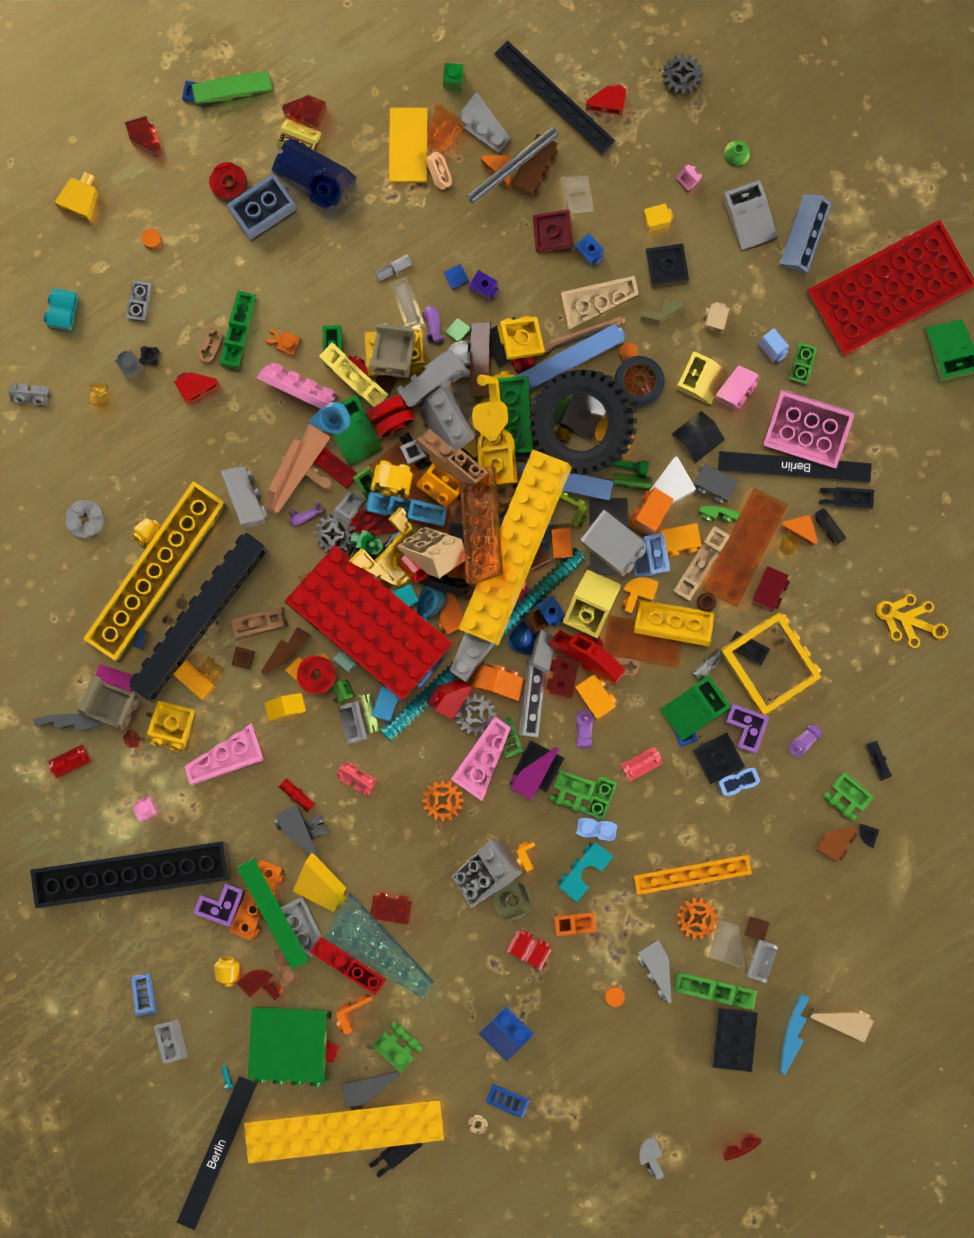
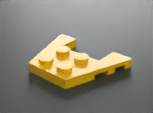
M401 507L388 519L400 534L374 561L364 549H360L349 560L352 564L399 588L409 577L400 568L401 558L404 553L397 546L404 542L406 538L413 536L412 526L406 518L405 510Z

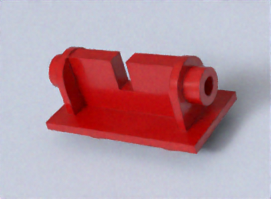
M83 744L48 761L49 769L55 778L91 762Z

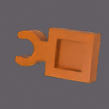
M270 329L269 333L274 334L275 337L272 340L266 338V343L270 345L278 344L277 350L295 356L301 338L285 331L280 336L276 330Z

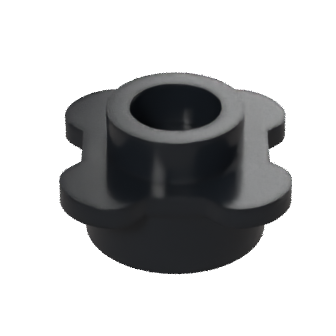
M141 347L139 362L143 365L146 363L153 366L157 365L159 349L157 347Z

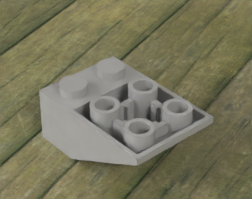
M760 180L724 192L722 199L741 250L777 238L767 197Z
M489 841L452 875V878L469 906L473 907L510 884L522 871L503 841Z

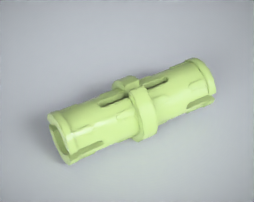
M366 694L367 702L365 695L359 696L364 712L362 716L365 717L368 734L373 733L372 724L375 732L380 731L377 718L372 717L374 710L372 694Z

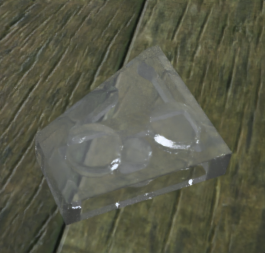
M720 920L708 957L744 969L745 963L739 926Z

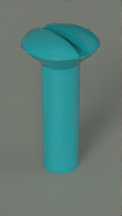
M222 1066L221 1069L225 1081L224 1090L232 1089L234 1085L231 1084L227 1066Z

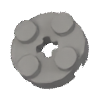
M75 501L66 512V526L76 537L88 539L102 530L104 515L100 507L92 501ZM87 514L90 521L82 524L80 517Z

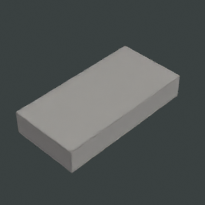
M349 491L335 507L332 515L348 524L364 506L366 500Z
M540 630L537 632L530 665L546 673L549 671L554 648L549 647L554 636Z

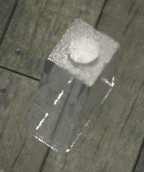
M405 276L390 281L389 285L404 325L414 329L421 328L425 324L409 279Z

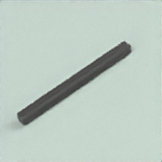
M554 127L547 130L467 195L468 200L472 204L476 203L559 135L558 131Z

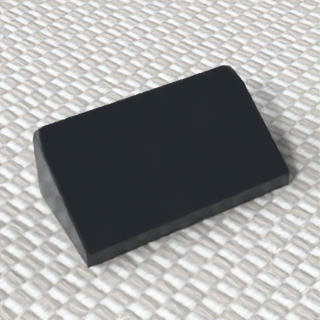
M825 508L813 515L834 546L839 545L847 538Z

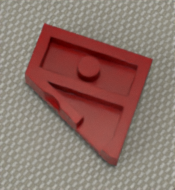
M366 508L356 514L349 524L350 527L355 526L353 532L359 534L362 533V530L368 531L371 535L398 531L388 520L389 516L366 512Z

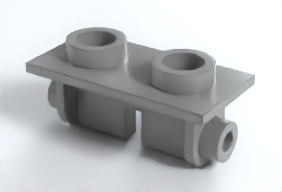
M15 383L8 389L11 402L19 404L32 403L35 405L49 404L47 395L49 396L50 390L46 386L32 385V390L28 391L29 385Z

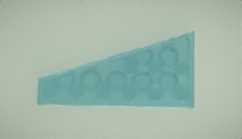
M350 892L324 939L424 999L434 981Z

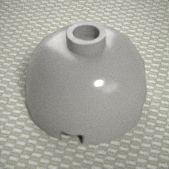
M470 340L456 341L448 348V351H454L458 360L466 368L461 373L462 376L460 378H470Z

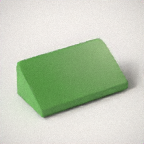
M615 472L613 486L650 491L652 477Z

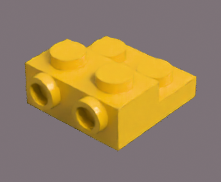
M523 316L515 320L506 318L499 323L497 328L501 345L504 344L507 360L544 355L545 349L537 317Z
M158 701L147 732V741H150V744L156 747H160L161 744L167 745L172 751L185 750L195 710Z

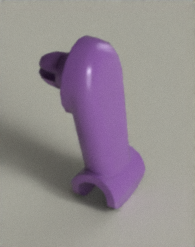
M428 306L425 312L422 313L425 315L422 317L426 319L429 333L426 336L429 343H440L444 338L440 334L439 312L435 307Z
M320 501L314 505L313 509L298 514L296 510L291 509L294 514L289 511V515L292 518L289 523L292 526L300 525L317 515H324L326 509L317 510L321 504Z
M584 709L579 711L576 716L578 733L576 745L579 748L587 749L592 746L593 714L589 710Z
M811 724L803 734L792 741L789 747L791 754L795 757L803 756L815 740L822 736L821 729L817 725Z

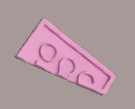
M495 716L451 778L452 781L481 801H483L511 726Z
M252 723L239 733L237 732L225 742L216 745L208 753H204L184 766L191 786L264 760Z

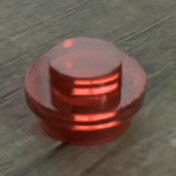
M128 730L123 736L125 744L130 749L139 747L140 737L138 733Z

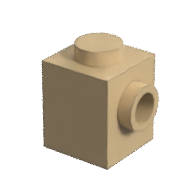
M712 303L710 309L706 308L703 319L706 320L704 329L722 334L730 308H727L723 303Z

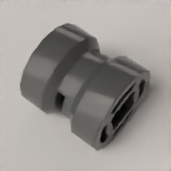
M322 814L304 821L306 827L311 831V839L329 833L328 827L323 823L324 818Z

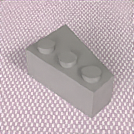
M453 350L443 352L425 366L426 369L418 377L414 374L411 377L412 381L408 385H400L396 388L408 407L423 404L426 397L440 387L448 389L451 382L457 381L462 376L461 373L466 368L458 360Z

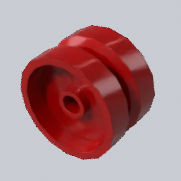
M401 395L389 398L367 412L366 416L370 423L377 424L374 431L379 439L398 433L415 421L416 418L412 411L404 410L407 404Z

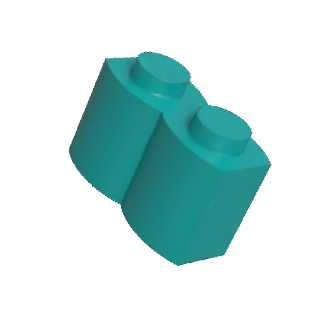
M53 288L52 293H49L48 304H50V307L44 314V322H46L48 328L71 331L78 300V294L75 291Z

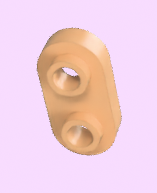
M438 152L427 157V165L434 184L439 189L444 190L452 185V177L446 161Z

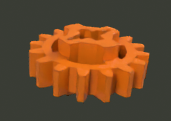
M441 780L439 785L434 781V787L432 788L428 785L427 787L430 791L423 792L427 796L426 799L422 800V802L427 803L423 809H429L428 816L434 814V820H437L438 817H441L442 822L445 821V817L452 820L451 815L458 816L456 810H462L463 808L459 805V803L464 802V799L459 798L463 793L462 791H456L458 789L457 785L451 787L452 781L445 784L444 780ZM447 788L449 790L446 793H440L436 789ZM450 794L446 800L447 805L441 804L436 808L440 802L438 798ZM454 794L456 797L455 807L451 804V797ZM431 795L435 797V804L432 807L430 805ZM440 809H447L449 811L445 814L437 813Z
M692 898V903L686 900V907H679L682 913H677L676 915L681 917V920H678L676 923L682 924L679 930H686V937L692 934V939L695 940L696 935H698L700 940H702L703 934L709 937V931L716 930L713 924H718L719 922L715 921L714 918L719 915L713 914L716 907H709L710 901L704 904L703 898H700L698 902H696L695 898ZM694 906H702L705 910L697 911ZM688 910L690 914L689 920L685 922L684 918ZM694 914L703 915L700 919V924L698 922L691 923L695 918ZM710 915V923L707 927L705 924L706 917ZM696 926L699 927L701 932H694L689 928Z

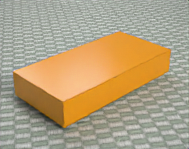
M185 661L173 674L201 700L215 687L188 661Z

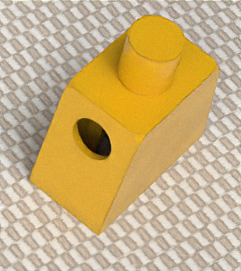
M84 172L80 181L71 178L55 200L56 206L91 221L98 195L96 188L91 186L94 176Z

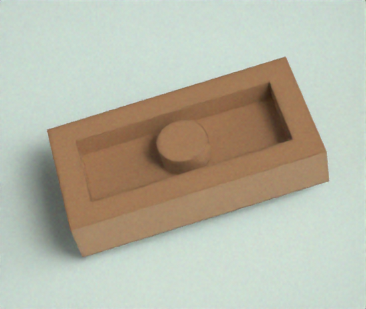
M280 948L274 949L281 988L301 984L298 967L291 970Z

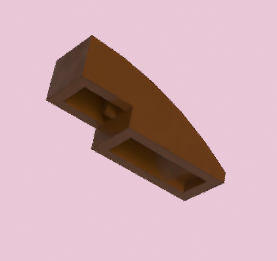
M297 627L288 643L280 640L261 673L269 675L289 663L306 646L312 637L311 634Z

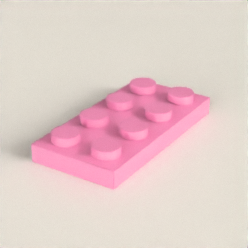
M277 363L268 364L259 372L257 379L320 409L336 402L338 394L334 393L332 389L328 387L323 388L317 385L314 380H306L300 377V374L297 372L287 371Z

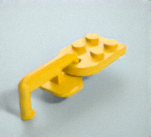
M479 375L477 377L478 384L481 386L488 384L490 402L477 404L472 411L473 426L481 433L477 442L478 464L488 472L480 480V487L518 483L515 444L512 435L504 429L508 422V412L505 403L500 401L498 378L489 375Z

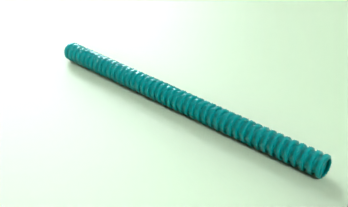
M573 548V557H564L565 559L561 560L560 564H556L555 569H551V573L548 572L546 577L543 576V580H539L538 585L535 584L533 589H529V593H525V597L522 596L521 600L516 602L517 604L514 606L510 616L511 622L505 628L503 635H506L508 630L511 631V627H515L516 622H520V619L524 618L525 614H529V610H533V607L537 606L538 602H542V598L547 597L546 594H550L552 589L555 590V586H559L560 581L563 582L565 577H569L568 574H572L573 569L576 570L577 566L582 564V561H586V557L578 548ZM447 666V669L443 670L441 675L438 674V678H434V682H430L428 687L425 686V690H421L420 695L417 694L415 699H411L412 702L407 703V707H403V710L399 711L397 716L394 715V719H391L389 724L386 723L384 728H380L389 741H393V737H397L398 732L401 733L403 728L406 729V725H410L411 720L414 721L416 716H420V712H424L423 709L425 707H429L427 702L438 686L459 679L449 671L451 666Z

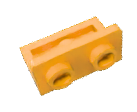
M528 840L518 845L519 850L516 851L519 859L516 861L520 869H525L526 872L534 869L525 851L535 847L534 842L530 844Z

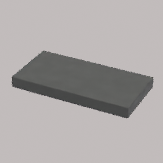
M600 498L589 499L590 527L602 511L605 510L628 528L627 498H610V500ZM590 553V571L599 575H621Z

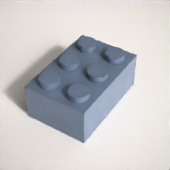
M274 173L227 204L230 213L249 240H252L297 210L294 201Z

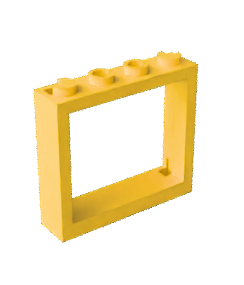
M778 612L719 650L759 713L766 715L822 678L819 674L821 672L819 666L815 662L812 663L809 658L811 656L810 652L799 643V635L788 626L790 623L785 614L781 615ZM778 622L811 673V676L766 705L732 651Z

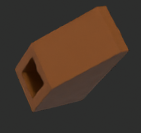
M853 826L825 833L815 850L835 862L839 859L842 860L848 851L845 849L848 843L852 844L857 836V833H855L857 828Z

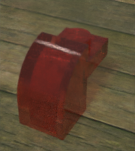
M257 969L250 971L237 983L249 997H252L261 988L274 1000H277L282 995L279 992L281 988L274 981L272 983L269 981L274 974L268 970Z

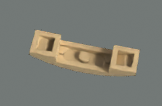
M715 526L712 528L675 587L674 592L688 601L691 600L730 535Z

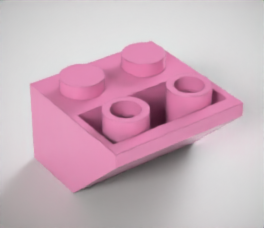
M738 365L714 399L731 412L735 408L739 410L747 398L745 395H751L757 387L756 385L759 382L756 380L759 375Z

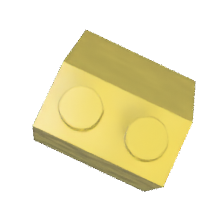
M586 570L562 623L598 638L622 585L590 570Z

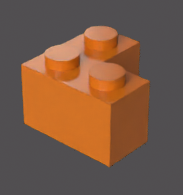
M655 487L645 492L641 499L644 501L642 506H638L636 510H633L628 518L630 520L628 527L644 537L656 532L674 500Z
M482 662L468 679V683L477 690L519 701L525 679L519 677L518 672L512 670L506 672L505 667L495 665L493 668V665Z

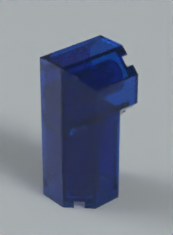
M289 138L281 148L284 150L281 154L278 153L272 167L273 173L309 193L311 202L324 209L332 205H338L351 192L357 179L346 167L292 138Z

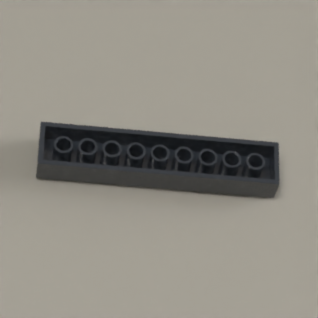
M247 532L237 538L235 548L228 550L223 557L225 561L222 565H217L214 568L212 578L202 584L200 587L202 591L199 595L192 597L186 612L182 611L176 619L178 621L174 627L171 626L166 631L164 641L156 644L153 649L154 654L151 658L147 657L143 661L141 671L139 673L136 672L129 680L131 683L129 687L149 702H154L173 677V674L183 664L268 552L265 545Z
M224 841L30 870L35 908L231 880L226 842Z

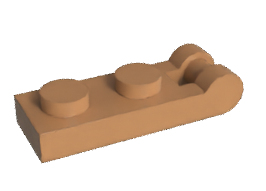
M311 465L304 476L322 490L329 491L332 488L331 480L328 477L319 476L317 474L319 471Z
M279 607L231 619L235 638L287 627V621L284 620L283 616L285 613L284 608ZM270 616H276L277 622L271 623Z

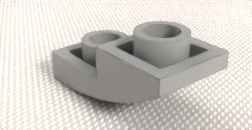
M132 280L126 318L145 321L152 283Z

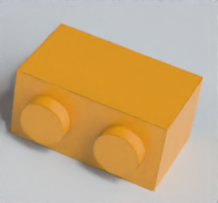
M697 523L663 529L658 532V534L664 533L668 557L678 556L679 552L686 551L687 554L695 553L702 546Z
M594 674L576 686L575 690L594 718L598 720L616 707L614 703L617 701L611 692L607 693L603 688L606 684L600 676L596 677Z

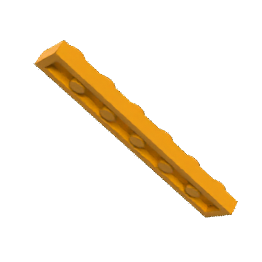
M744 855L635 875L634 881L637 895L749 875L752 874L749 856Z

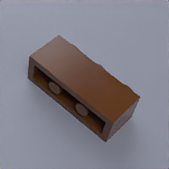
M537 133L534 141L538 139L541 135ZM550 142L520 166L512 181V188L529 197H533L534 193L538 194L542 183H540L542 177L548 175L551 168L549 164L551 160L555 161L559 150H557L558 143Z

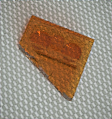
M437 102L427 142L444 154L466 124Z

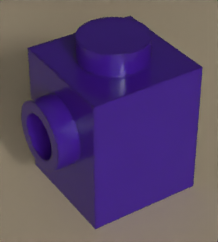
M480 270L477 271L468 286L469 291L486 301H489L491 297L494 298L499 290L497 288L498 281Z

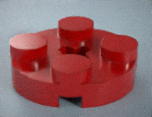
M224 162L218 164L213 169L209 177V185L214 195L220 200L231 201L246 192L247 177L240 166L231 162ZM226 177H229V179H233V182H231V185L227 186V184H223V182L226 181Z
M316 655L309 656L299 664L297 681L306 692L322 694L333 686L336 679L335 668L327 658ZM313 670L321 671V678L319 680L311 678Z

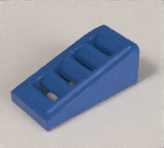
M495 1084L492 1085L486 1103L519 1118L525 1117L531 1099ZM497 1091H500L501 1093L499 1095V1098L497 1102H495L494 1099L497 1094ZM505 1094H506V1095H508V1096H507V1099H506V1101H505V1104L503 1105V1104H501V1103H502L503 1098H504V1096H505ZM512 1098H515L512 1108H510L509 1105L511 1103ZM520 1101H522L520 1110L517 1111L516 1109L518 1107V1104Z

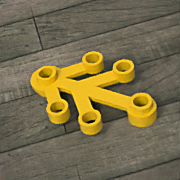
M908 594L904 599L894 603L889 601L880 602L876 607V614L880 619L886 620L891 632L890 638L893 641H899L902 638V632L897 629L893 618L901 621L909 639L908 645L912 649L920 645V639L916 637L912 626L932 633V636L938 640L945 638L948 634V629L944 624L934 626L914 618L934 610V604L930 601H926L922 606L905 613L899 612L897 609L906 605H914L916 597L913 594ZM907 597H912L913 603H908ZM925 604H929L931 606V610H926ZM883 607L888 608V614L882 612ZM936 629H941L942 635H937ZM894 632L899 633L898 639L893 637ZM912 639L917 640L916 646L911 644Z

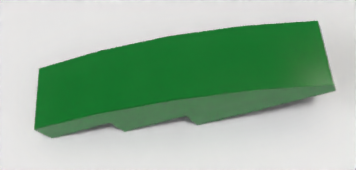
M237 291L220 360V366L239 370L256 294Z

